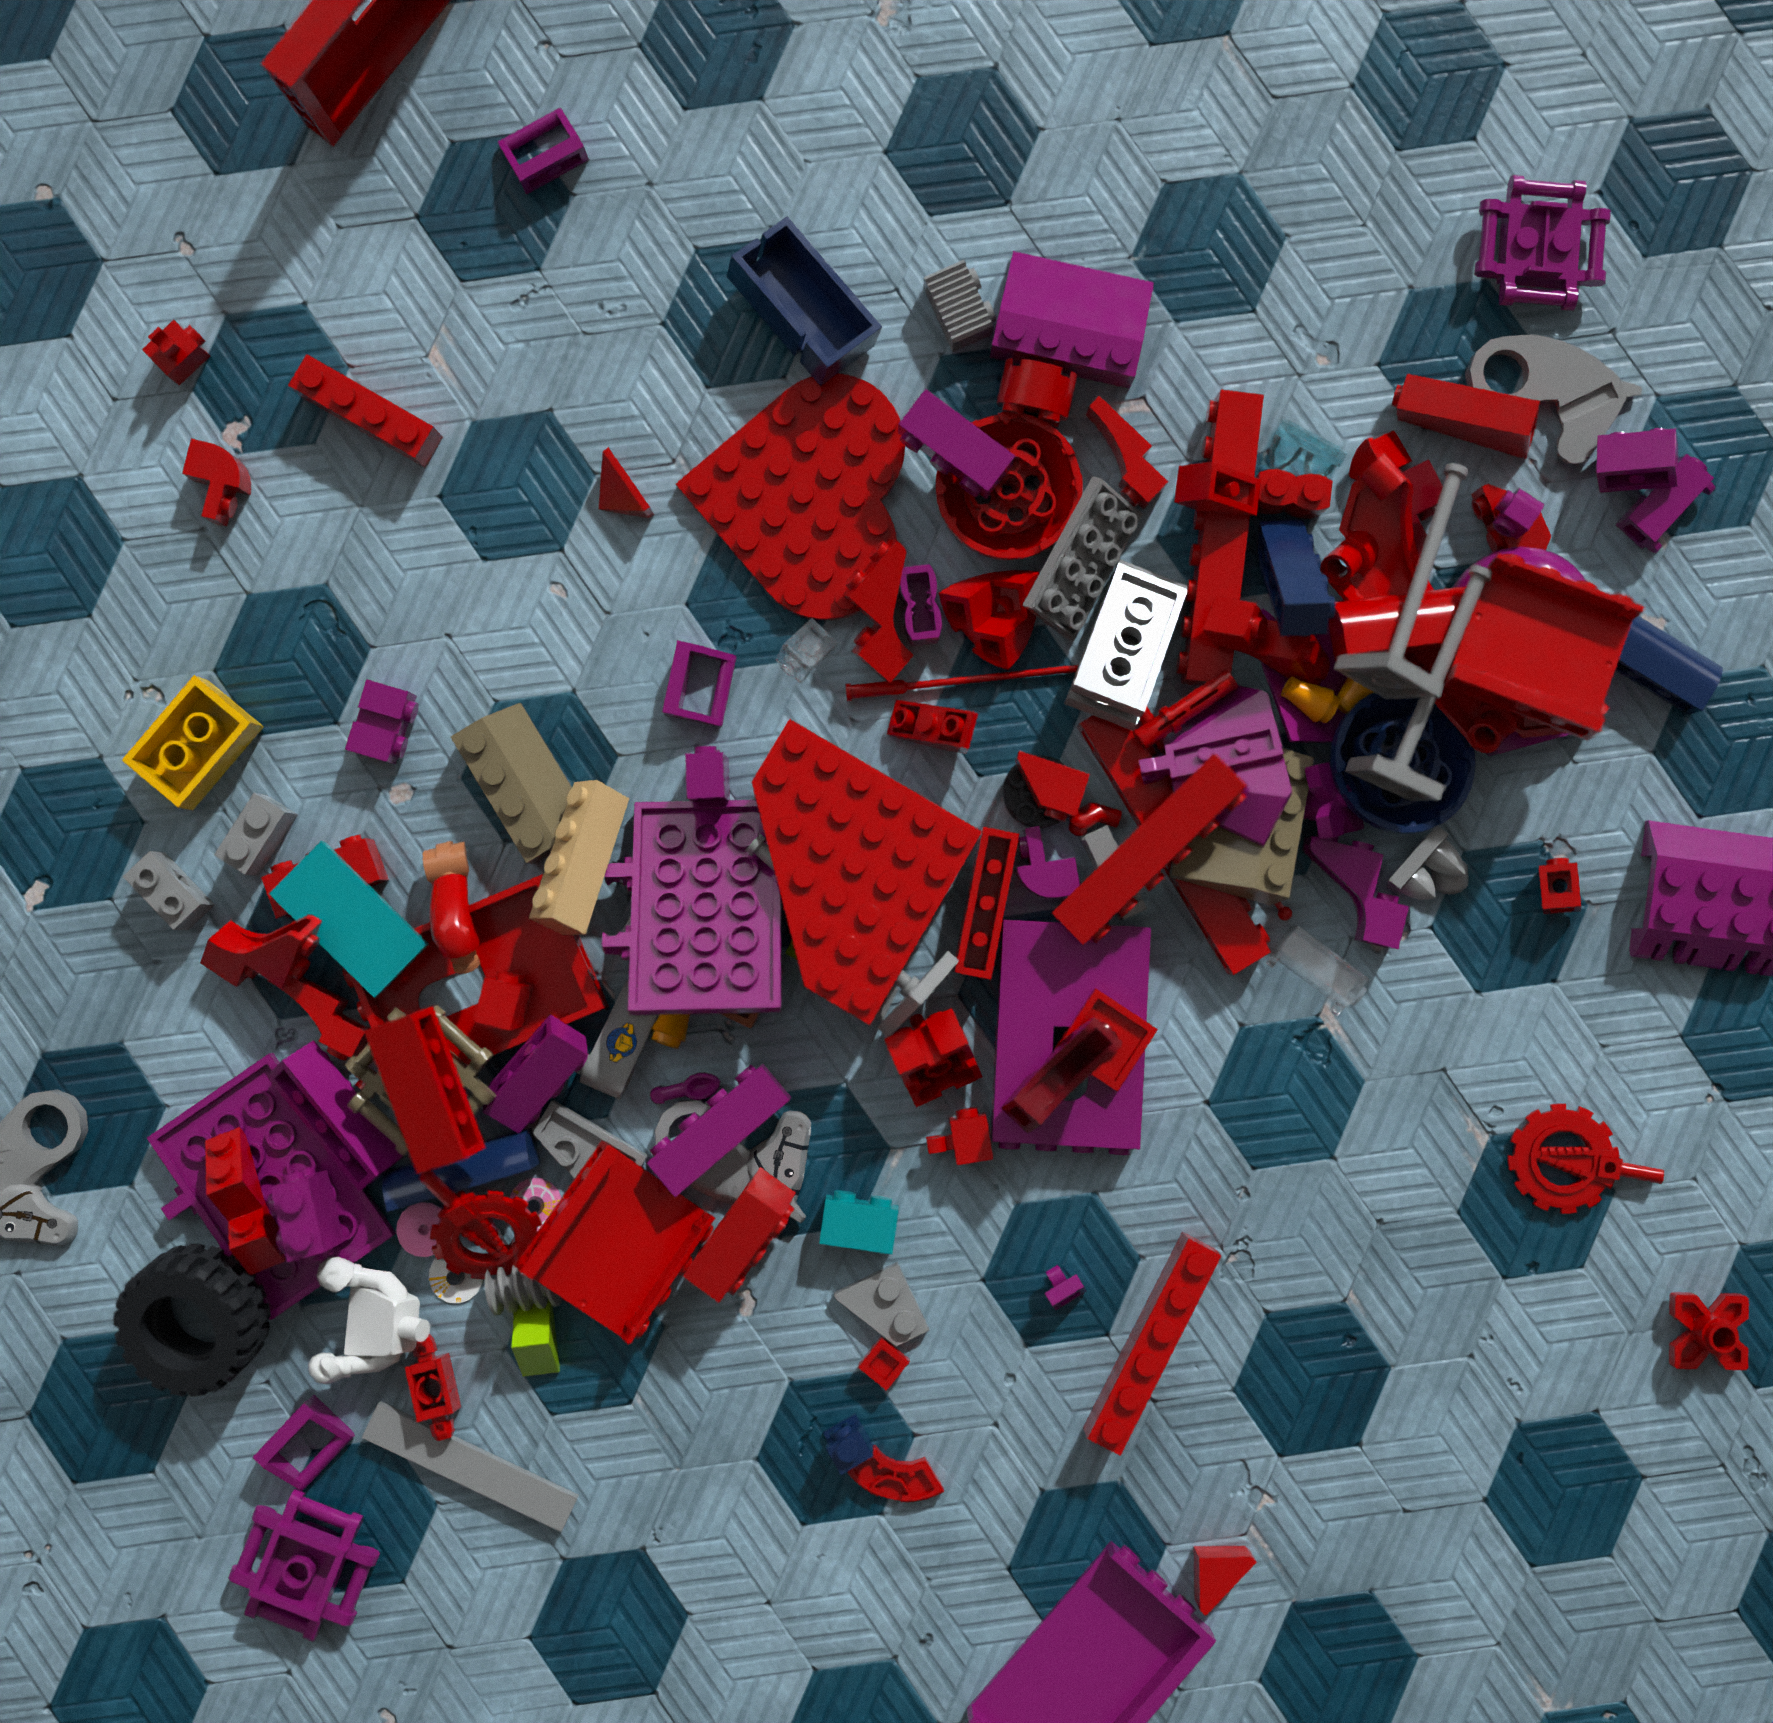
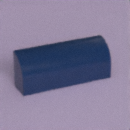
M1638 616L1632 621L1615 671L1685 714L1690 715L1704 710L1721 680L1723 668Z
M527 1128L520 1133L514 1132L484 1141L485 1149L466 1159L431 1170L453 1192H457L531 1170L541 1163L532 1128ZM413 1163L392 1168L384 1173L382 1187L387 1212L437 1198L419 1180L421 1173L417 1174Z

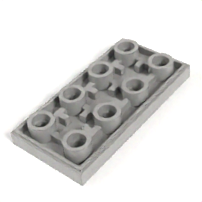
M1092 476L1022 606L1064 638L1074 641L1085 624L1089 612L1101 594L1108 577L1119 561L1121 553L1132 533L1136 530L1143 514L1104 480Z

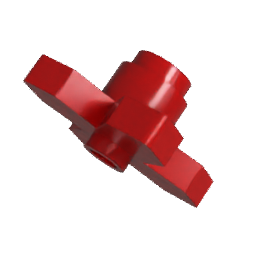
M1690 1292L1670 1293L1669 1314L1687 1329L1669 1343V1364L1676 1369H1697L1706 1357L1711 1354L1718 1365L1725 1370L1748 1369V1347L1739 1341L1737 1330L1738 1326L1749 1319V1298L1739 1293H1720L1710 1307L1707 1308L1696 1294Z

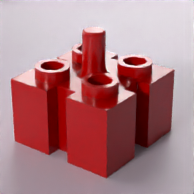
M952 1008L944 1012L933 1013L926 1020H924L921 1014H915L909 1019L911 1027L898 1029L893 1035L884 1039L898 1073L916 1108L943 1096L941 1091L952 1086L959 1089L983 1078Z

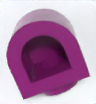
M1518 488L1514 493L1507 490L1495 506L1499 514L1492 522L1493 527L1497 532L1506 537L1518 539L1530 529L1542 511L1544 504L1521 488Z

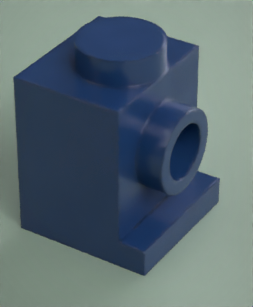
M856 1413L823 1432L827 1439L826 1450L840 1475L873 1457V1443Z

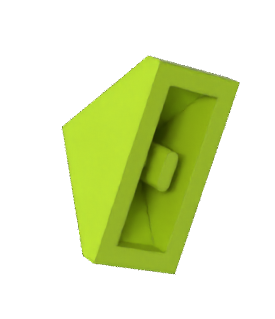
M549 1299L546 1307L541 1309L533 1302L531 1310L524 1311L519 1304L517 1311L513 1314L512 1350L522 1377L557 1373L560 1371L553 1306Z

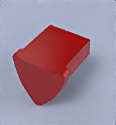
M1395 430L1375 439L1369 437L1360 444L1350 464L1349 477L1351 479H1359V475L1384 453L1398 469L1412 462Z

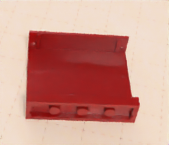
M1498 553L1488 564L1487 569L1491 570L1493 575L1491 580L1486 581L1443 687L1589 741L1601 732L1605 721L1604 717L1599 716L1632 621L1644 611L1645 607L1634 603V600L1627 595L1609 594L1598 590V587L1589 581H1574L1561 576V573L1556 569L1550 567L1538 568L1525 563V560L1518 555Z
M601 1140L514 1266L519 1272L531 1280H536L619 1335L630 1345L634 1338L639 1339L648 1328L650 1323L648 1318L655 1307H661L671 1293L670 1285L677 1275L681 1276L685 1273L692 1262V1256L690 1255L698 1244H703L709 1238L713 1231V1225L711 1224L716 1218L681 1194L674 1197L661 1180L627 1158L613 1146Z

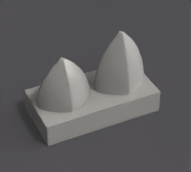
M1439 826L1434 827L1391 876L1386 887L1397 896L1402 892L1411 898L1428 900L1435 898V886L1430 874L1423 868L1425 865L1445 875L1464 876L1466 873L1462 858L1455 847L1446 840L1448 833Z

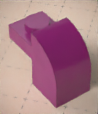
M1040 826L1023 829L1024 837H1019L1018 847L1021 859L1027 858L1028 865L1014 868L1020 883L1029 892L1039 897L1057 898L1069 896L1080 885L1075 857L1046 862Z

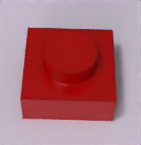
M880 1336L859 1362L858 1368L887 1391L909 1364L910 1359Z

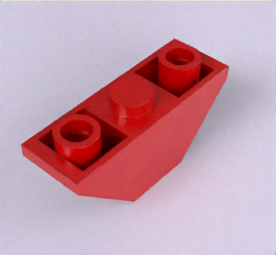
M1488 483L1471 494L1473 498L1471 503L1472 509L1479 520H1483L1488 532L1486 534L1487 543L1492 552L1519 546L1547 549L1551 534L1541 512L1530 529L1518 539L1506 537L1497 532L1492 523L1499 514L1495 506L1506 493V490Z
M896 700L887 735L940 750L967 754L978 713Z

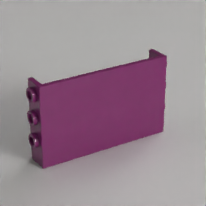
M1110 1541L967 1707L968 1723H1147L1217 1641L1211 1628L1194 1614L1196 1608L1189 1600L1181 1594L1177 1597L1172 1595L1166 1589L1168 1586L1167 1582L1153 1569L1147 1573L1139 1566L1140 1559L1126 1545L1119 1548Z

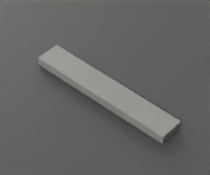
M382 1401L377 1404L362 1436L367 1441L562 1532L579 1496L564 1487L454 1435L451 1438L436 1441L432 1436L428 1423L424 1421L417 1423L416 1417Z

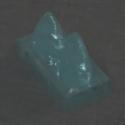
M1281 417L1275 428V436L1270 447L1269 462L1271 469L1283 470L1296 461L1305 449L1307 453L1304 459V474H1319L1326 477L1331 474L1336 466H1341L1347 456V452L1344 448Z

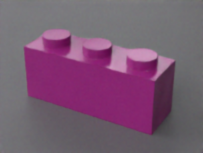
M927 389L921 393L898 424V434L901 435L900 441L907 448L915 453L919 450L924 452L931 458L929 462L935 469L944 475H947L949 472L961 480L959 485L974 497L980 494L987 499L1013 465L1014 454Z
M550 1014L487 1086L495 1093L496 1097L489 1105H483V1113L517 1133H520L528 1123H534L546 1102L550 1098L557 1097L568 1077L573 1072L580 1071L585 1065L588 1058L586 1036Z

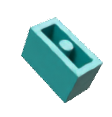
M835 1190L834 1196L826 1195L819 1244L893 1254L899 1205L892 1204L891 1198L883 1196H871L870 1201L855 1199L856 1193Z

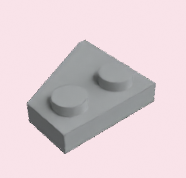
M898 1262L834 1292L838 1302L896 1347L929 1331V1326Z

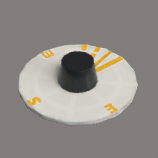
M434 1259L429 1269V1283L432 1291L438 1298L448 1303L459 1304L470 1300L478 1293L483 1279H471V1274L463 1272L457 1275L446 1269L447 1263L444 1259Z

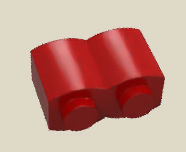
M1280 469L1264 470L1256 476V478L1261 479L1257 509L1259 513L1278 514L1285 511L1296 518L1312 519L1319 517L1330 507L1333 481L1325 476L1303 474L1296 477L1292 473Z

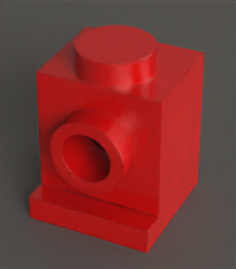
M1568 858L1546 860V865L1539 866L1543 914L1581 912L1577 863H1569ZM1557 881H1563L1566 883L1567 889L1562 893H1557L1552 888L1553 884Z

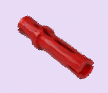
M1223 669L1219 674L1194 689L1169 708L1164 706L1159 709L1157 716L1132 732L1141 747L1147 750L1169 733L1176 734L1182 730L1181 725L1231 691L1236 690L1238 685L1227 669Z

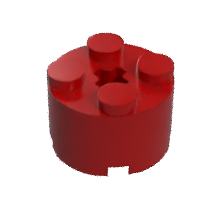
M1013 358L1006 359L996 405L1001 407L1003 412L1020 415L1024 413L1035 416L1049 423L1054 428H1058L1060 421L1068 419L1077 374L1071 371L1068 378L1061 375L1062 367L1021 359L1020 366H1013Z

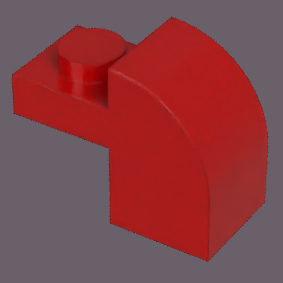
M191 438L182 474L194 482L209 485L201 516L214 524L227 527L229 518H233L236 513V492L246 495L251 494L249 472L238 458L224 448Z

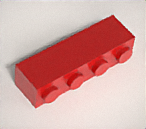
M308 354L305 355L288 384L303 399L424 468L443 438L434 426Z
M982 827L980 828L982 833L978 838L955 955L959 962L953 967L952 971L991 980L1019 833Z

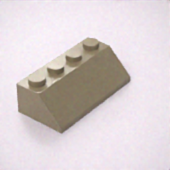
M518 703L482 717L450 737L525 862L535 864L551 853L556 838V829L562 820L567 805V795L572 786L522 703Z

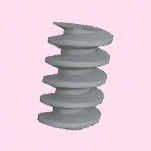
M514 1265L512 1266L510 1277L506 1276L503 1267L498 1268L496 1279H492L489 1271L486 1270V1299L494 1315H501L504 1307L509 1313H515L519 1304L524 1311H528L533 1307V1302L539 1309L546 1307L548 1299L553 1307L560 1306L562 1302L560 1296L536 1280H531L524 1274L521 1275V1272Z

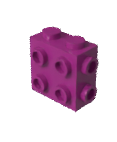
M310 1166L282 1175V1182L270 1187L271 1194L268 1196L271 1214L274 1217L277 1216L280 1231L277 1232V1243L281 1253L286 1254L287 1262L300 1259L301 1265L318 1262L325 1259V1256L334 1254L333 1248L344 1242L328 1170L315 1172L314 1166Z

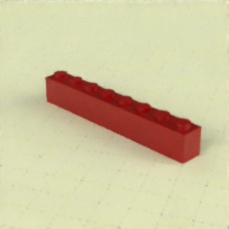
M1220 389L1214 401L1209 400L1206 422L1212 424L1210 436H1205L1203 441L1202 458H1207V462H1215L1253 477L1255 476L1264 400L1263 394ZM1195 511L1193 529L1199 530L1197 544H1192L1190 550L1189 565L1195 567L1193 580L1188 579L1187 592L1185 595V601L1190 602L1189 616H1183L1181 624V637L1186 638L1185 652H1179L1176 667V673L1182 674L1181 684L1201 686L1219 674L1223 669H1227L1230 674L1232 672L1234 650L1215 646L1203 628L1215 596L1240 600L1250 516Z
M1092 715L1080 722L1076 727L1137 827H1139L1174 793L1171 775L1164 776L1163 779L1144 785L1139 760L1153 758L1152 756L1156 755L1153 745L1149 749L1144 750L1136 740L1132 730ZM1172 861L1163 868L1227 974L1235 975L1271 953L1267 946L1271 940L1260 923L1255 925L1250 918L1248 912L1252 909L1246 898L1169 877Z

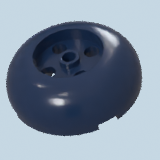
M1371 693L1359 700L1348 710L1335 731L1330 749V767L1337 791L1347 807L1358 818L1370 826L1386 832L1411 834L1426 831L1443 824L1462 807L1470 793L1476 765L1474 748L1470 747L1469 741L1434 703L1416 746L1418 752L1416 749L1414 750L1408 767L1411 768V771L1445 786L1440 800L1409 801L1345 772L1350 758L1378 755L1387 760H1394L1420 699H1385L1376 693ZM1385 731L1392 736V743L1390 746H1384L1382 744L1383 740L1386 738ZM1346 785L1351 788V792L1348 791Z

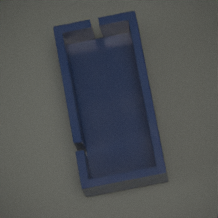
M788 216L762 233L760 241L755 238L731 256L726 277L794 356L798 353L802 354L799 362L820 386L875 346L882 329L880 323Z

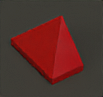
M608 447L602 452L598 510L650 518L654 515L651 507Z

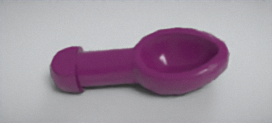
M695 1073L686 1078L682 1083L665 1087L661 1085L654 1087L650 1092V1099L655 1104H665V1101L681 1097L704 1100L717 1092L721 1081L711 1073Z

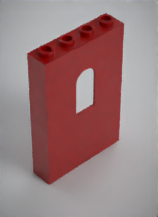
M312 0L262 61L261 65L302 122L334 147L451 0H372L355 22L352 17L366 0Z
M543 874L469 905L473 926L480 941L476 948V955L479 957L485 977L496 976L497 971L504 972L506 970L526 975L524 982L534 984L523 1027L508 1031L473 1022L478 1003L446 1016L449 1021L481 1049L486 1047L494 1055L525 1043L550 1014L565 1024H569L609 1007L580 936L562 935L529 918L533 907V898L539 889ZM430 922L414 928L430 945L378 998H374L344 968L342 969L348 986L355 988L360 1001L357 1002L358 1012L364 1022L369 1021L371 1028L388 1022L387 1016L394 1008H398L406 1015L421 1010L419 996L422 990L427 985L456 973L450 959L441 956L434 943ZM445 1037L449 1049L465 1064L469 1065L472 1060Z

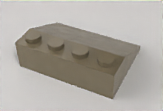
M1282 748L1292 795L1264 847L1217 826L1204 839L1198 834L1188 844L1192 851L1177 866L1171 862L1169 877L1267 905L1288 899L1290 897L1309 788L1305 767L1313 765L1314 757Z

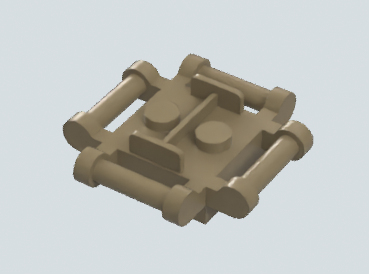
M436 1005L434 1009L444 1036L472 1060L467 1065L450 1050L464 1090L468 1088L473 1093L468 1101L475 1116L484 1104L489 1105L496 1097L495 1093L477 1078L479 1076L478 1073L494 1054L486 1047L481 1049L449 1021L445 1017L446 1012ZM394 1008L387 1017L391 1021L406 1014L398 1008ZM368 1044L357 1057L352 1056L345 1064V1067L353 1075L366 1083V1086L354 1096L347 1107L355 1114L360 1112L397 1145L395 1149L402 1156H405L409 1151L400 1127L370 1102L377 1093L379 1098L393 1110L379 1071L375 1073L369 1067L374 1057Z

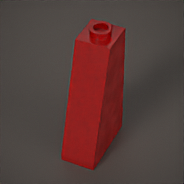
M1412 374L1406 375L1404 385H1397L1392 400V406L1397 407V420L1524 459H1527L1536 430L1540 405L1538 400Z

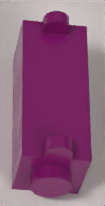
M1685 454L1678 458V487L1647 489L1615 525L1641 549L1646 547L1649 551L1657 553L1662 548L1658 539L1701 492L1710 495L1716 489L1715 485L1711 482L1714 477L1707 472V467L1701 460Z

